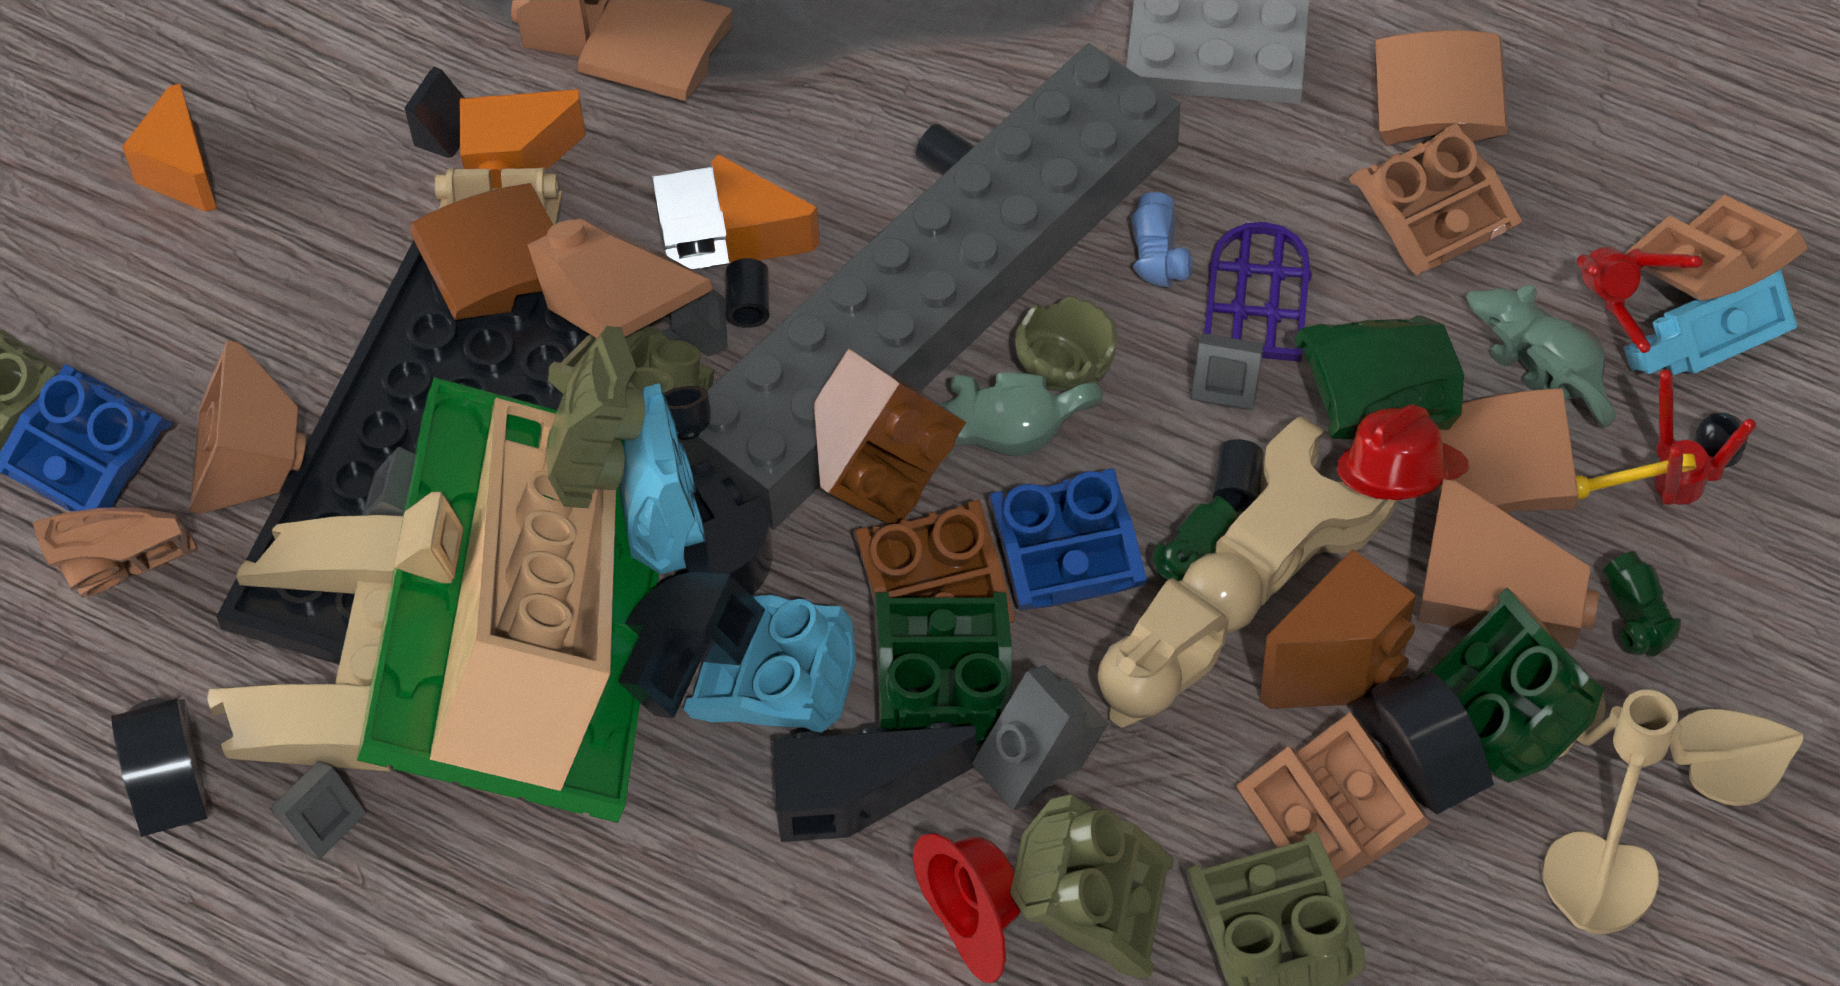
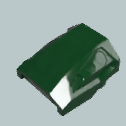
M1416 315L1410 320L1386 319L1365 320L1339 325L1317 324L1301 328L1294 337L1297 348H1303L1330 419L1331 424L1328 427L1331 438L1354 440L1357 428L1368 414L1380 409L1404 408L1411 404L1423 407L1440 430H1449L1462 415L1464 372L1445 325Z
M1506 588L1498 596L1501 601L1428 674L1433 672L1440 677L1457 696L1478 733L1490 770L1509 783L1547 769L1594 722L1604 688L1565 650L1534 612L1513 591ZM1422 672L1415 681L1428 674Z
M889 592L875 593L874 624L879 679V727L892 731L924 729L928 725L941 722L953 723L959 727L975 726L976 746L984 743L1013 695L1012 643L1007 593L993 592L992 598H889Z

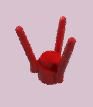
M1601 247L1593 251L1589 256L1585 254L1580 255L1576 261L1577 265L1582 268V278L1585 285L1592 292L1605 299V308L1614 314L1631 341L1642 353L1649 352L1651 345L1625 307V299L1631 297L1640 284V269L1644 266L1687 269L1699 268L1703 264L1700 256L1649 253L1638 248L1625 254L1613 247Z
M1666 369L1660 373L1659 439L1656 446V454L1660 457L1659 462L1668 460L1666 474L1655 476L1654 484L1664 504L1684 505L1697 501L1703 495L1707 481H1718L1722 478L1725 466L1753 432L1756 422L1753 419H1746L1714 457H1709L1705 449L1695 441H1676L1673 438V375L1670 370ZM1683 454L1695 455L1696 469L1682 472Z

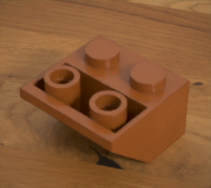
M848 349L814 401L820 487L829 494L889 525L899 524L900 520L905 519L906 515L915 508L919 502L921 492L941 461L952 451L956 438L967 422L916 387L853 350Z

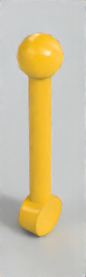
M1683 454L1682 472L1696 469L1695 455ZM1668 460L1590 479L1583 475H1576L1577 500L1587 498L1594 490L1666 474Z

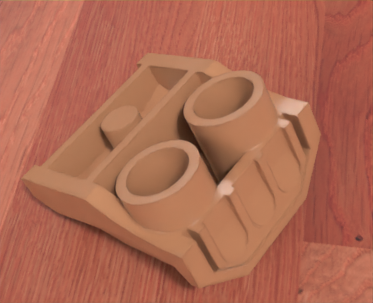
M1458 123L1447 127L1426 143L1422 144L1420 142L1402 155L1397 153L1379 166L1374 164L1368 169L1366 167L1362 168L1349 178L1351 184L1358 185L1383 227L1391 236L1403 261L1415 276L1436 268L1523 223L1494 168L1481 157L1472 140L1462 132Z
M137 507L94 508L66 512L32 522L38 544L50 567H57V570L61 571L70 590H78L82 598L96 595L125 581L129 575H142L198 550L185 524L176 514Z

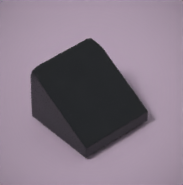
M433 67L428 72L405 106V112L415 147L446 158H452L460 148V98L465 97L444 71L437 67Z

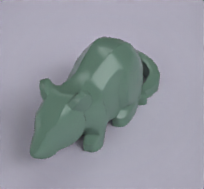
M1526 285L1518 291L1499 287L1491 290H1472L1468 292L1467 300L1471 310L1483 319L1505 343L1496 344L1490 349V354L1497 363L1509 366L1520 360L1530 371L1524 376L1525 385L1529 389L1563 388L1565 400L1576 398L1584 400L1593 418L1602 429L1614 422L1616 414L1602 382L1605 368L1604 349L1601 341L1593 331L1580 324L1552 317L1535 305L1534 300L1537 290L1533 285Z
M999 373L996 375L994 387L980 390V385L973 377L957 375L951 378V390L957 394V397L950 401L938 403L967 422L956 438L955 445H979L1004 455L1022 456L1043 448L1056 435L1062 424L1076 412L1100 405L1103 393L1101 386L1094 382L1084 383L1062 394L1055 395L1046 390V379L1043 376L1025 373ZM954 447L946 458H949L953 455Z

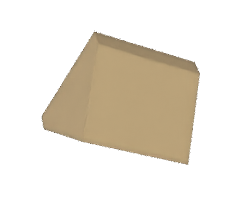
M431 492L405 511L394 568L439 583H452L456 572L463 526L441 492Z

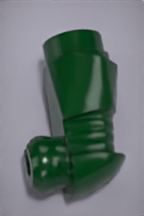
M1216 496L1208 504L1200 503L1196 505L1183 523L1176 529L1178 535L1166 546L1158 543L1153 549L1151 557L1156 573L1166 582L1171 578L1181 581L1191 563L1208 553H1215L1217 541L1226 534L1230 526L1239 517L1235 509L1219 496Z
M1636 551L1626 552L1607 564L1602 573L1609 582L1626 622L1624 628L1620 631L1622 645L1633 655L1646 654L1649 657H1654L1668 649L1676 640L1681 628V618H1673L1666 602L1663 601L1664 592L1656 569L1651 564L1642 561Z

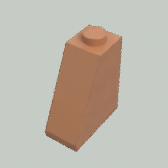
M1443 479L1419 612V622L1471 631L1501 601L1498 596L1506 588H1509L1534 612L1564 648L1574 649L1581 628L1593 630L1599 591L1587 589L1591 569L1589 565L1459 482Z

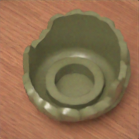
M1067 296L1059 304L1053 303L1047 308L1034 305L1015 331L1016 354L1028 374L1043 376L1046 379L1048 389L1068 391L1084 383H1097L1107 373L1115 357V347L1117 345L1116 324L1113 319L1107 316V312L1103 308L1096 307L1095 303L1090 300L1079 301L1075 296Z

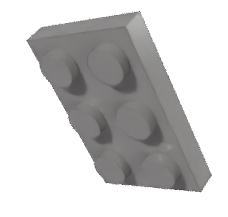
M1134 0L1126 68L1166 94L1301 104L1309 0Z

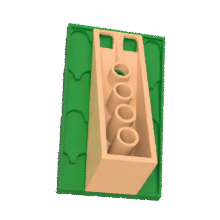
M434 377L422 417L404 513L431 492H441L445 496L463 526L455 577L452 579V583H439L394 568L391 588L386 602L376 664L371 678L357 761L386 768L389 765L393 766L394 770L449 783L456 781L460 782L459 785L516 799L523 797L528 802L579 814L585 812L589 813L591 817L618 823L626 805L640 702L618 683L639 639V636L625 623L638 603L657 587L659 573L631 557L619 486L616 490L595 489L594 493L591 494L592 500L589 508L563 506L548 479L546 463L548 436L557 410ZM620 440L624 447L625 440Z

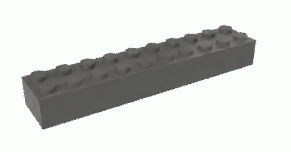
M1087 43L707 390L711 407V421L709 425L694 439H679V443H682L685 448L691 468L709 460L721 481L728 477L733 480L744 503L761 495L767 508L769 527L775 530L820 487L814 401L847 350H853L922 391L1178 148L1181 103L1090 43Z

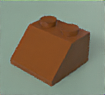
M1352 549L1267 635L1259 701L1269 709L1351 705L1372 694L1374 687L1381 682L1400 678L1409 663L1405 652L1407 643L1415 631V625L1411 623L1416 595Z

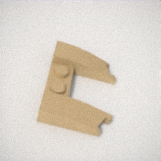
M338 516L276 524L272 529L276 540L256 563L246 560L238 569L236 577L239 585L355 594L335 684H276L209 689L207 700L213 717L226 713L233 733V737L221 744L226 759L313 766L320 761L331 767L390 772L391 766L389 765L386 768L357 761L372 673L376 664L387 597L391 588L403 516Z

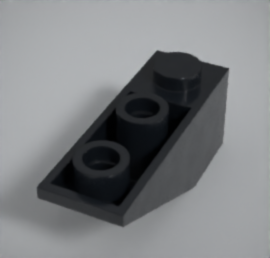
M941 722L928 725L924 729L892 731L883 727H871L863 729L857 734L825 736L818 732H802L793 735L789 739H774L776 804L781 842L848 838L974 768L972 762L977 756L975 726L959 727L953 723Z

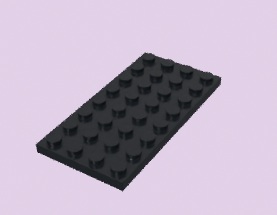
M413 240L305 446L299 471H292L246 560L256 563L276 540L272 533V529L276 524L327 517L362 516L370 487L378 468L398 447L416 454L422 417L434 377L558 410L563 393L548 381L549 366L554 361L561 363L589 333L548 309L543 291L516 295L511 312L454 320ZM236 578L216 617L222 630L339 665L355 594L239 585Z

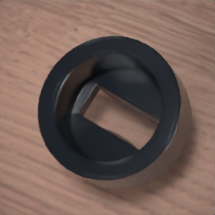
M683 386L664 393L677 427L678 438L689 440L699 436L711 421V407L707 390L698 386Z
M1715 412L1703 419L1699 424L1693 441L1699 443L1709 457H1714L1735 430L1741 426L1742 422L1738 417L1730 413ZM1747 440L1727 463L1725 468L1731 467L1741 460Z

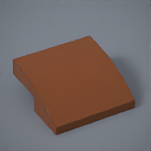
M531 183L477 194L446 205L412 222L409 231L454 320L511 312L516 295L542 292L528 244L546 236L547 231L554 225Z

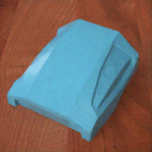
M660 383L643 389L645 416L638 438L634 441L625 440V466L619 485V492L631 557L659 574H665L686 568L684 547L705 542L706 537L698 505L693 495L696 492L688 456L683 444L678 441V432L662 387Z
M775 595L753 596L765 608V612L740 666L703 662L693 697L686 699L683 710L691 718L711 723L742 722L762 726L806 727L813 732L822 733L841 718L854 672L856 653L852 619L841 606L814 605L805 599L789 600Z

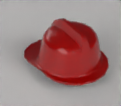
M1411 404L1404 408L1380 409L1368 414L1359 424L1351 448L1338 459L1337 474L1345 485L1357 493L1376 499L1404 500L1417 498L1443 484V479L1454 480L1461 477L1469 469V460L1461 451L1442 442L1441 431L1434 420L1430 418L1425 408Z
M937 833L922 835L914 846L913 864L916 879L923 896L946 927L960 956L971 973L984 983L997 982L1003 975L1006 963L1003 931L1019 917L1021 912L1010 894L1015 870L1003 851L992 841L983 837H968L952 842L950 839Z

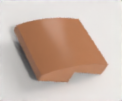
M610 0L584 46L578 60V72L686 101L708 75L709 54L731 30L733 9L702 0Z
M1444 30L1395 35L1375 40L1379 133L1386 146L1437 135L1458 123L1462 132L1472 142L1509 134L1503 44L1499 34L1481 31Z
M1724 194L1689 225L1669 215L1625 254L1638 248L1649 253L1700 256L1703 264L1699 268L1684 269L1644 266L1642 270L1702 301L1740 291L1765 279L1789 264L1807 250L1808 247L1799 230Z
M1563 388L1508 393L1462 403V415L1449 430H1440L1442 442L1461 451L1469 460L1468 471L1453 481L1459 482L1510 515L1511 511L1575 509L1578 489ZM1439 485V492H1440V494H1441L1442 485Z
M1351 712L1298 752L1288 746L1236 785L1277 848L1304 841L1305 834L1317 831L1339 880L1371 864L1432 823L1359 718Z

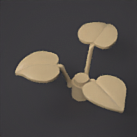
M1649 689L1639 690L1630 694L1626 698L1623 707H1613L1610 716L1603 721L1606 704L1602 693L1594 722L1576 740L1583 745L1590 746L1615 729L1613 744L1620 757L1628 763L1627 772L1606 840L1594 833L1578 831L1564 835L1556 840L1548 849L1543 863L1542 874L1543 882L1550 898L1578 929L1585 930L1588 933L1609 934L1628 928L1637 922L1651 907L1659 885V871L1654 857L1641 847L1619 844L1641 768L1661 761L1666 755L1668 747H1670L1675 763L1690 765V781L1694 788L1702 795L1726 805H1750L1763 800L1777 787L1790 762L1801 747L1803 734L1766 718L1724 709L1699 710L1688 714L1677 723L1678 710L1674 702L1665 694ZM1574 742L1558 758L1566 755L1572 748Z

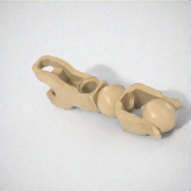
M1297 417L1266 446L1259 497L1236 519L1226 534L1217 541L1215 553H1208L1191 563L1181 581H1176L1174 578L1169 579L1140 618L1132 634L1112 644L1099 664L1098 682L1103 698L1110 705V720L1117 726L1123 728L1147 717H1154L1168 709L1175 697L1200 680L1213 668L1219 658L1221 649L1225 645L1227 633H1235L1250 624L1260 606L1264 605L1272 594L1277 593L1312 557L1325 552L1341 554L1348 553L1352 549L1355 551L1362 549L1394 512L1397 500L1369 497L1357 493L1343 482H1336L1319 474L1314 466L1318 462L1320 453L1319 437L1324 433V430L1307 418Z

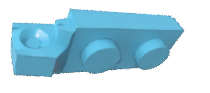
M1781 269L1740 291L1700 301L1696 299L1664 313L1665 317L1652 322L1656 334L1645 336L1651 345L1649 352H1640L1634 343L1623 348L1631 371L1640 370L1644 371L1645 374H1651L1666 367L1667 370L1672 372V375L1682 372L1695 374L1794 330L1797 327V323Z

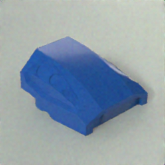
M64 364L59 374L45 383L39 398L22 412L0 451V473L25 485L70 512L94 508H112L119 493L134 476L161 432L171 428L173 422L103 382L70 365Z
M1114 468L1102 470L1101 473L1096 471L1083 472L1072 481L1065 479L1063 483L1042 487V484H1023L1011 491H1007L1005 500L1002 491L989 494V506L993 511L1019 611L1053 607L1111 595L1146 584L1147 577L1132 519L1123 499Z

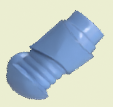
M1149 192L1139 197L1138 207L1131 217V225L1135 243L1138 246L1139 258L1133 264V269L1144 281L1158 287L1170 288L1173 279L1185 281L1191 277L1193 269L1192 256H1190L1191 252L1185 247L1174 249L1175 202L1173 198L1164 193Z

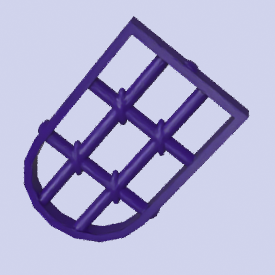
M1268 222L1245 223L1229 230L1217 242L1212 261L1208 267L1211 275L1205 333L1211 334L1213 312L1234 314L1232 338L1242 340L1243 319H1248V315L1268 317L1266 342L1262 358L1301 362L1303 348L1275 347L1277 322L1280 323L1282 321L1281 318L1299 320L1298 332L1301 328H1305L1308 282L1312 278L1307 248L1296 234L1284 226ZM1253 234L1275 236L1273 261H1269V265L1249 263L1251 237ZM1242 237L1240 258H1236V262L1219 261L1222 251L1232 241ZM1285 242L1292 245L1301 257L1302 268L1282 266ZM1217 270L1238 272L1236 300L1233 299L1231 304L1214 302ZM1252 273L1272 275L1269 303H1265V307L1245 305L1247 278L1252 277ZM1285 276L1302 278L1300 310L1279 308L1281 280L1284 281L1286 279Z

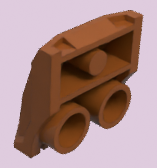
M980 499L969 501L965 506H957L955 509L948 510L945 513L936 515L935 512H931L927 517L912 521L903 519L900 520L899 524H890L883 528L875 526L868 530V527H864L854 531V538L858 544L873 601L877 592H889V598H992L993 592H1006L1009 623L1015 621L1000 560L987 526Z

